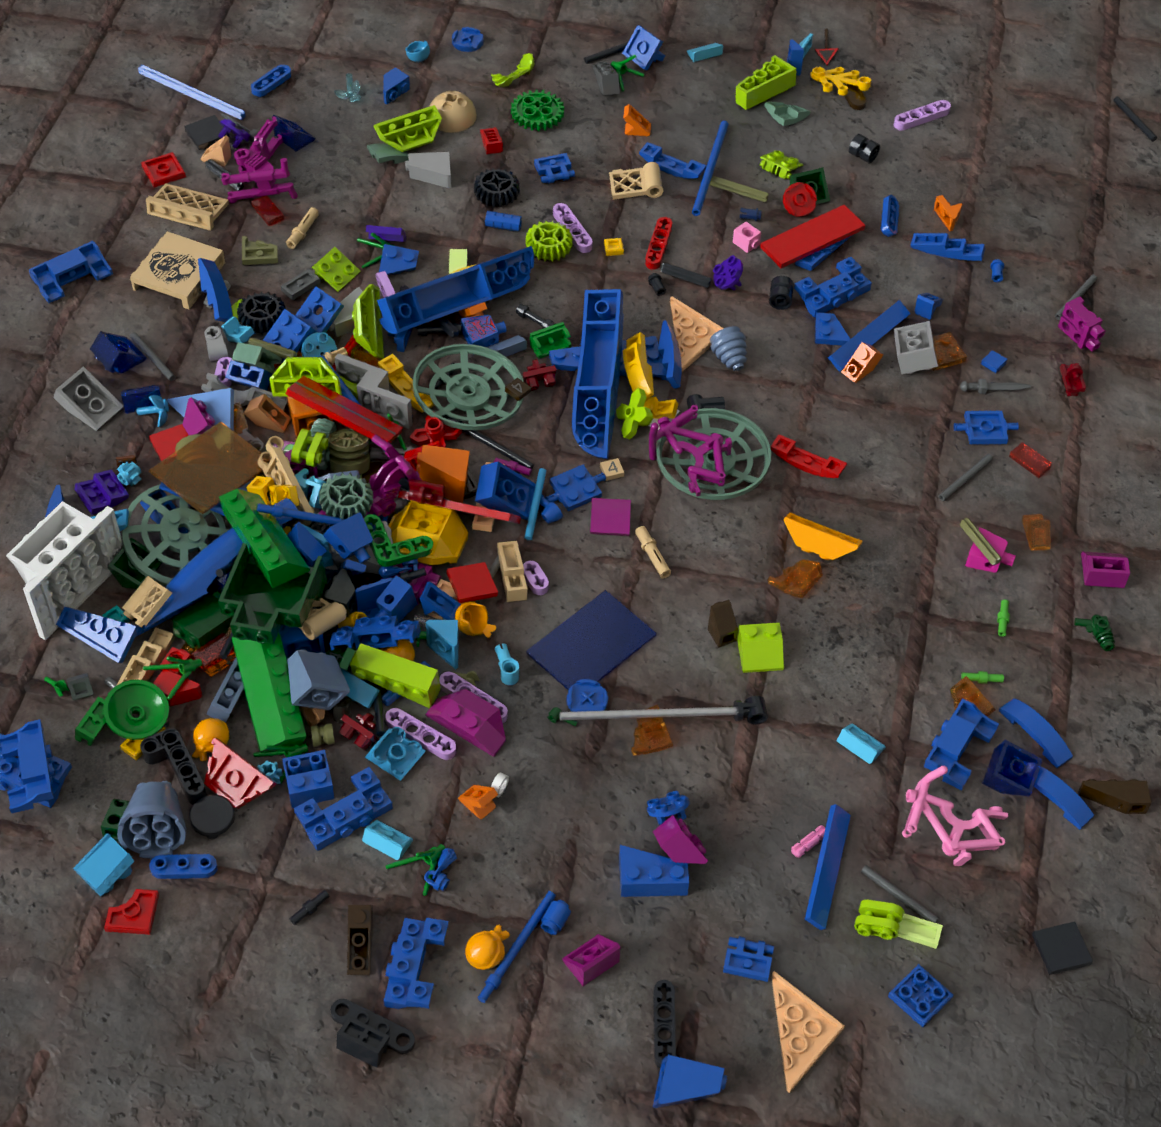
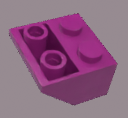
M1082 551L1084 585L1125 588L1130 575L1129 561L1126 556L1114 553Z
M672 815L653 831L660 847L673 862L706 864L708 862L705 856L707 851L703 847V843L695 834L691 833L682 818L677 820Z

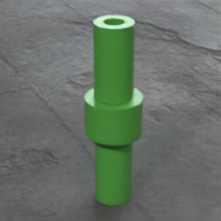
M1005 599L1001 601L1000 612L997 617L999 636H1006L1007 624L1010 621V614L1008 613L1009 601Z
M978 671V673L962 672L961 680L977 681L980 684H987V682L1003 683L1004 674H988L987 671Z

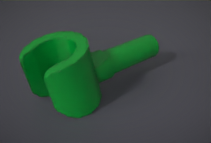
M48 676L45 677L44 680L54 687L58 696H63L62 692L65 690L70 691L64 680L55 681Z

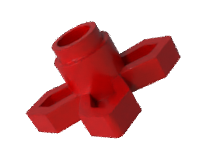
M428 415L425 418V428L416 429L410 435L411 442L418 446L440 440L443 447L446 448L444 440L457 439L462 433V429L443 425L440 419Z

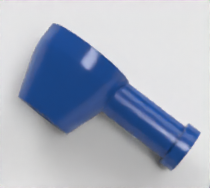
M541 495L540 505L545 508L541 513L543 519L549 524L563 518V514L554 502H549L545 499L544 495Z

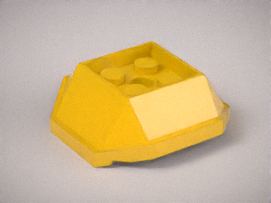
M410 501L401 512L392 517L388 525L391 528L393 544L419 536L430 537L433 541L432 553L418 558V562L430 565L447 562L457 563L468 539V531L455 510L425 503L419 504L416 501ZM407 548L399 550L404 555L410 553V550Z

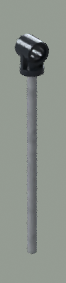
M752 696L747 698L744 703L741 700H735L733 707L560 712V720L733 715L735 721H742L743 718H747L750 724L757 725L767 721L768 714L764 698Z

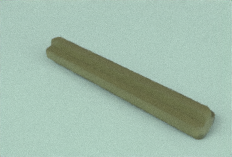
M712 175L711 186L764 203L768 200L769 193Z

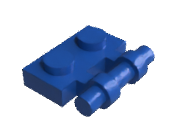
M567 153L534 159V165L539 176L546 174V176H541L542 183L548 182L550 184L556 180L563 179L564 181L569 180L570 177H575L574 170L568 171L571 169V162Z
M729 937L728 946L737 947V949L727 948L723 973L768 982L772 957L763 956V954L773 955L774 946L765 944V941L759 940L758 943L745 940L746 937ZM743 949L757 951V953L744 952Z

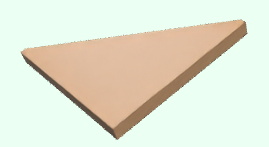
M671 296L670 307L673 328L679 344L683 372L711 347V336L724 328Z
M774 971L771 978L786 1089L790 1093L844 1030L845 1026Z

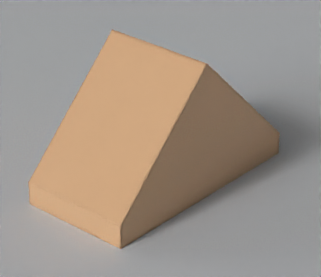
M226 135L208 147L200 160L206 162L212 159L225 167L232 156L229 137Z

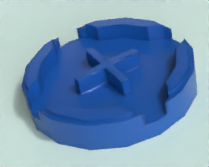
M464 27L462 30H456L452 34V44L457 50L472 52L480 49L483 45V34L476 28Z
M581 679L569 688L566 698L567 706L571 712L605 711L608 703L607 691L595 680Z

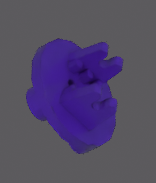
M229 119L220 121V124L223 126L218 135L220 138H223L226 132H231L235 135L234 138L236 139L232 147L237 148L242 140L248 143L249 133L243 129L235 128L236 124Z
M732 255L721 264H717L713 269L715 273L713 278L715 286L719 289L731 288L732 290H736L735 285L740 287L741 282L739 278L743 272L742 261Z

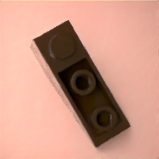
M1089 779L1082 781L1078 791L1079 796L1124 814H1146L1152 803L1147 781H1139L1137 779L1118 781L1116 779L1096 781Z
M348 905L347 975H370L373 905Z

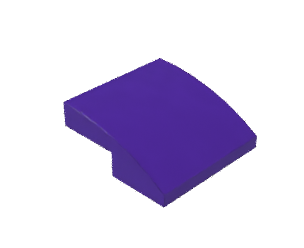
M366 225V232H369L368 239H375L371 236V233H374L383 240L406 241L403 228Z
M112 469L95 473L92 480L76 483L74 488L91 515L102 512L107 506L112 508L129 498V494Z

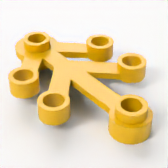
M815 67L810 74L812 79L821 82L824 92H831L833 89V84L827 80H831L836 85L839 95L848 94V87L843 83L858 86L861 91H867L871 87V78L865 76L859 78L860 72L857 70L844 73L845 69L842 67L826 71L822 67Z

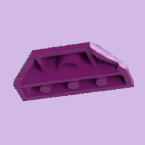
M467 689L437 698L425 714L428 718L495 757L506 742L500 709Z

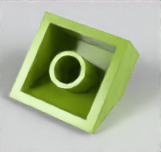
M780 623L739 625L737 642L743 673L783 670V638Z

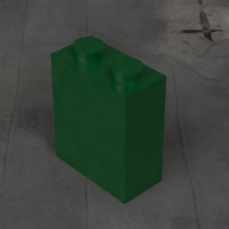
M211 593L172 618L174 634L178 638L185 640L191 648H195L200 653L232 632L230 623L233 616L221 614L218 603L219 599Z

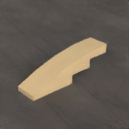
M155 627L148 642L144 641L137 656L133 655L117 685L128 680L148 681L156 670H143V666L159 665L172 645L175 635Z

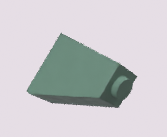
M239 342L232 357L233 361L243 363L249 367L254 366L264 369L271 374L276 372L283 359L263 347Z

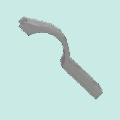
M210 373L206 375V378L209 380L207 385L202 384L201 387L205 392L229 388L219 380L217 375ZM253 386L245 391L234 390V407L248 405L250 400L266 394L277 406L285 411L288 400L285 396H273L272 392Z

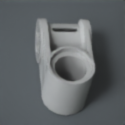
M216 326L208 327L204 334L210 362L217 361L222 357H228L226 344L220 328Z

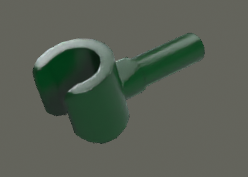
M558 707L553 708L548 713L547 718L551 722L556 723L560 719V712L562 710ZM562 720L575 727L578 723L575 720Z

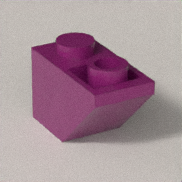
M192 397L188 399L182 425L188 435L201 434L211 437L218 431L214 425L216 421L207 413V406L201 400L197 401Z

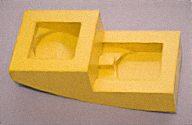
M649 397L646 399L643 407L651 410L653 418L668 417L670 419L675 418L679 404L676 399L658 401L657 397Z
M268 486L271 505L288 498L295 506H299L296 486Z

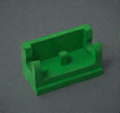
M561 322L530 333V347L538 359L549 356L550 350L571 348L572 344L568 339L571 336L564 323Z
M98 696L75 729V740L80 742L84 738L88 741V746L93 744L106 724L103 712L105 700Z

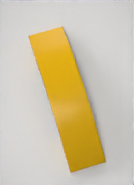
M394 354L380 360L378 365L380 368L388 371L389 383L399 395L411 399V406L423 413L424 410L420 407L414 396L413 379L404 371V365ZM419 393L421 400L428 408L435 406L430 399V395Z

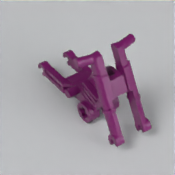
M275 116L272 117L273 121L266 120L255 136L249 150L242 148L235 151L234 157L236 163L240 165L238 167L240 174H222L221 180L223 185L255 181L258 186L255 189L228 192L227 198L229 203H235L239 199L276 195L281 192H289L292 199L298 197L292 182L275 184L277 179L287 178L290 175L287 158L280 160V169H274L267 161L278 146L283 143V138L280 134L277 135L278 139L272 137L268 144L266 142V138L274 127L278 125Z
M375 435L372 438V442L385 450V454L390 460L379 469L378 473L370 476V482L368 483H370L373 491V504L371 505L370 512H366L365 516L375 513L377 516L382 514L386 517L396 509L397 504L393 500L397 498L401 487L398 483L402 477H407L408 482L410 479H422L418 471H415L411 464L390 443ZM321 510L318 513L320 515L327 516L326 512H323V510Z

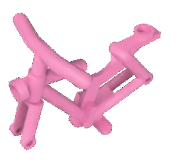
M941 766L924 776L914 790H907L906 801L913 803L902 835L908 838L917 831V825L923 811L943 842V852L948 856H955L958 853V857L953 860V865L962 866L972 858V854L969 851H995L1005 844V839L999 835L989 818L1005 820L1008 817V813L1003 812L1002 807L994 806L990 807L989 810L977 809L972 813L973 819L964 821L958 819L952 813L954 808L952 802L928 794L930 783L948 772L946 766ZM929 804L938 806L941 815L953 826L950 835L947 834ZM977 826L986 838L960 841L964 830H971Z

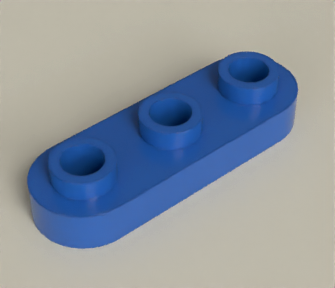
M278 65L251 84L252 94L257 97L265 96L291 77V68L288 65Z
M893 195L883 199L881 222L882 233L891 237L897 234L899 203Z
M209 854L158 855L149 864L151 874L157 879L209 878L217 872L218 868L216 859ZM204 862H208V863H209V864L206 865V866H202V864H203ZM160 863H164L161 867L157 866ZM181 863H186L185 866H179Z

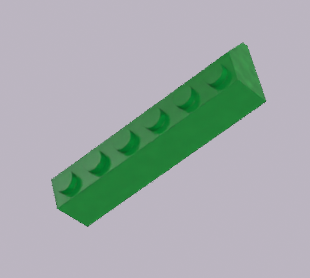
M237 488L219 496L223 514L241 541L247 544L250 555L272 588L310 571V568L272 514L257 511L258 503L265 504L259 494Z
M278 632L274 644H262L246 639L240 640L232 636L260 753L275 751L265 749V745L291 747L296 744L298 746L302 745L306 738V733L299 706L291 704L288 664L280 633Z

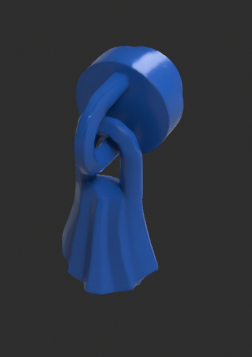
M418 559L402 563L403 568L398 566H381L378 569V574L383 579L399 574V572L412 570L411 567H408L410 565H413L414 571L418 570Z
M449 848L442 850L437 870H429L424 875V880L432 885L433 889L444 891L447 888L450 879L441 871L457 859L455 851ZM430 874L433 875V878H432L433 880L436 879L435 882L432 881L431 879H429L428 876H429Z

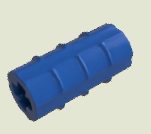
M487 211L485 226L520 232L522 216Z

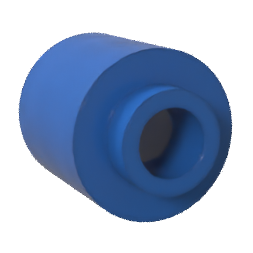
M562 900L552 901L541 919V928L551 935H556L557 932H560L571 914L569 905Z

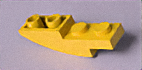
M639 332L626 340L627 348L622 350L623 360L632 391L634 392L637 388L645 390L646 397L649 398L654 395L652 366L647 363L645 335Z

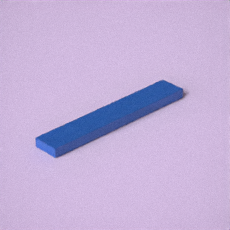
M898 300L831 354L828 359L840 372L862 342L872 346L911 313Z
M837 804L830 807L805 915V920L819 930L826 929L851 817L848 812Z

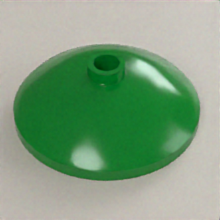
M128 680L118 684L108 693L104 702V718L109 728L117 735L130 740H142L157 734L164 727L168 719L169 704L163 691L153 683L145 680ZM137 713L140 716L135 718L132 714Z

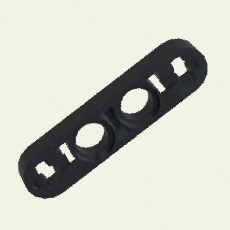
M668 980L658 981L654 986L653 992L654 1062L659 1068H661L663 1059V1047H667V1055L676 1056L674 985ZM661 988H666V1001H662ZM661 1008H666L670 1011L671 1015L668 1018H662L658 1015V1011ZM661 1030H667L670 1032L671 1037L668 1040H662L659 1038L658 1033Z

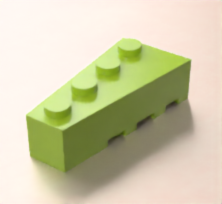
M774 55L770 62L763 64V68L755 70L753 76H748L736 86V103L747 110L796 86V68Z
M361 643L350 664L352 673L357 678L368 680L429 709L435 702L441 689L437 669Z

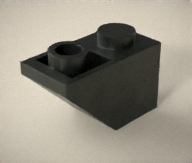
M342 568L339 574L334 576L332 585L329 590L325 591L323 599L331 604L333 602L342 604L347 611L346 617H349L356 605L355 588L346 569Z

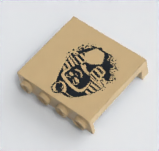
M167 231L160 238L158 244L151 249L149 255L141 262L137 270L131 274L130 280L133 290L136 291L141 285L182 299L183 308L190 309L202 294L198 259L203 258L214 261L220 270L225 264L223 250Z

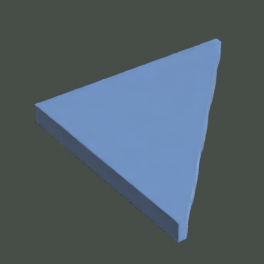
M232 388L167 399V402L183 417L185 416L190 397L197 401L201 400L207 406V413L216 421L214 425L218 431L211 436L215 441V446L226 457L233 459L234 390Z

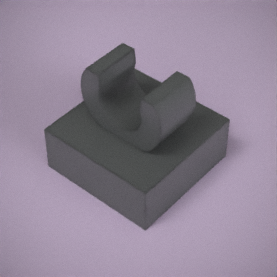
M88 673L67 679L73 700L94 695Z

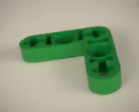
M373 514L364 517L372 539L380 537L384 540L381 544H377L374 541L370 544L379 565L389 567L425 557L432 553L433 541L430 537L419 536L391 544L381 519ZM368 523H372L373 525H375V531H374V532H373L372 525H371V524H368ZM407 548L410 550V553L404 555L399 550ZM384 549H385L384 552H385L386 556L389 557V559H386V557L383 556V550H384Z

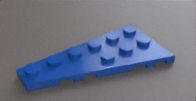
M656 336L645 337L647 363L652 366V377H660L662 380H667V370L662 365L663 357L658 351L659 344ZM622 340V350L627 348L626 340ZM581 346L550 350L551 365H555L557 370H577ZM622 352L620 376H627Z

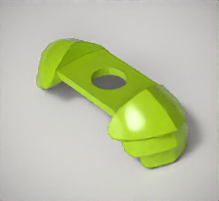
M524 54L520 64L517 65L518 70L508 76L491 74L495 85L498 87H508L513 80L521 75L529 74L535 65L533 54Z

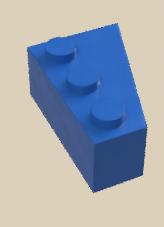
M620 845L621 897L688 895V863L673 862L671 858Z

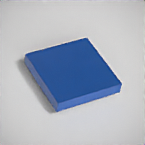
M919 964L888 994V997L922 1028L954 996Z

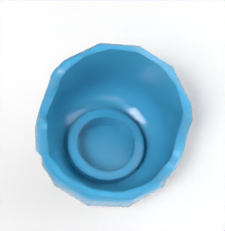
M414 41L405 48L408 58L414 62H422L430 54V47L427 41Z

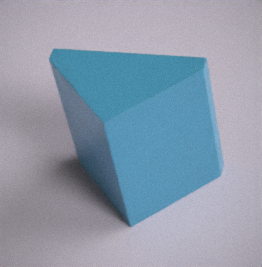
M427 620L425 622L427 646L450 666L457 669L459 659L458 620Z

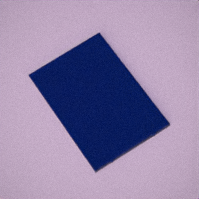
M605 590L529 648L526 653L569 690L573 684L581 679H591L599 682L656 636V632Z

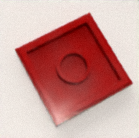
M173 152L141 162L142 168L154 188L186 177L185 171Z

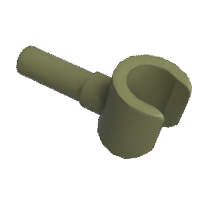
M470 671L467 674L453 672L475 687L474 681H480L475 671Z

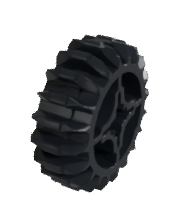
M486 169L485 172H481L476 177L474 183V193L477 200H480L481 204L486 203L487 207L493 205V207L499 206L500 208L502 205L508 206V203H513L514 200H517L520 192V183L517 176L513 175L512 171L507 172V169Z
M262 291L260 294H256L254 292L253 296L247 295V299L243 298L242 303H239L237 309L238 321L242 326L252 327L254 334L260 332L263 335L264 332H269L283 310L286 309V306L281 297H277L276 294L271 295L269 292L263 294Z

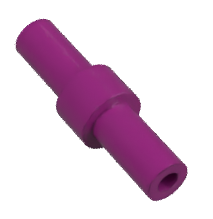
M495 458L494 462L505 464V466L515 472L528 476L532 473L531 468L519 465L518 462L512 460L509 462L500 458Z

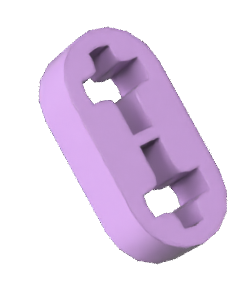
M222 357L217 362L214 375H217L224 385L230 387L232 381L226 378L222 381L223 376H226L232 358Z
M526 561L523 566L527 585L536 595L546 594L549 589L548 578L537 562ZM536 581H538L540 585H543V587L536 585Z

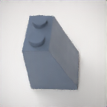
M297 650L287 659L292 705L330 710L350 692L335 656L326 655L325 653L308 652L307 650Z

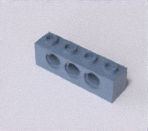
M235 658L207 711V715L220 719L225 723L244 689L237 658Z

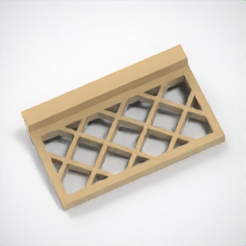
M167 183L154 197L148 196L146 199L147 214L210 231L214 227L213 222L229 204L228 199Z

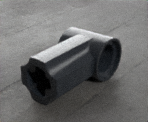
M693 394L686 400L688 409L692 405H696L698 409L717 408L725 410L724 397L703 398L699 394Z

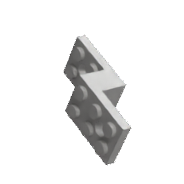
M338 353L335 357L336 372L346 380L358 384V402L361 406L388 419L387 414H391L393 420L399 422V426L410 429L413 424L411 399L390 392L388 371Z

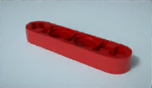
M661 217L657 220L645 258V266L648 269L655 270L661 266L672 231V220L668 217ZM660 235V236H664L665 238L659 239V238H657V236ZM658 247L661 248V250L655 251L653 250V248Z

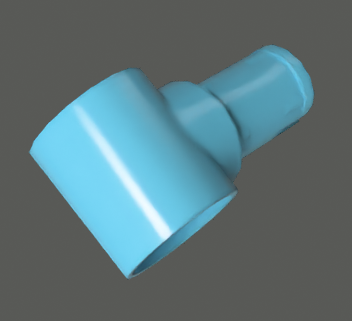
M499 644L495 647V652L500 661L498 665L501 670V681L506 685H514L519 681V663L510 656L507 644H502L503 649H501Z

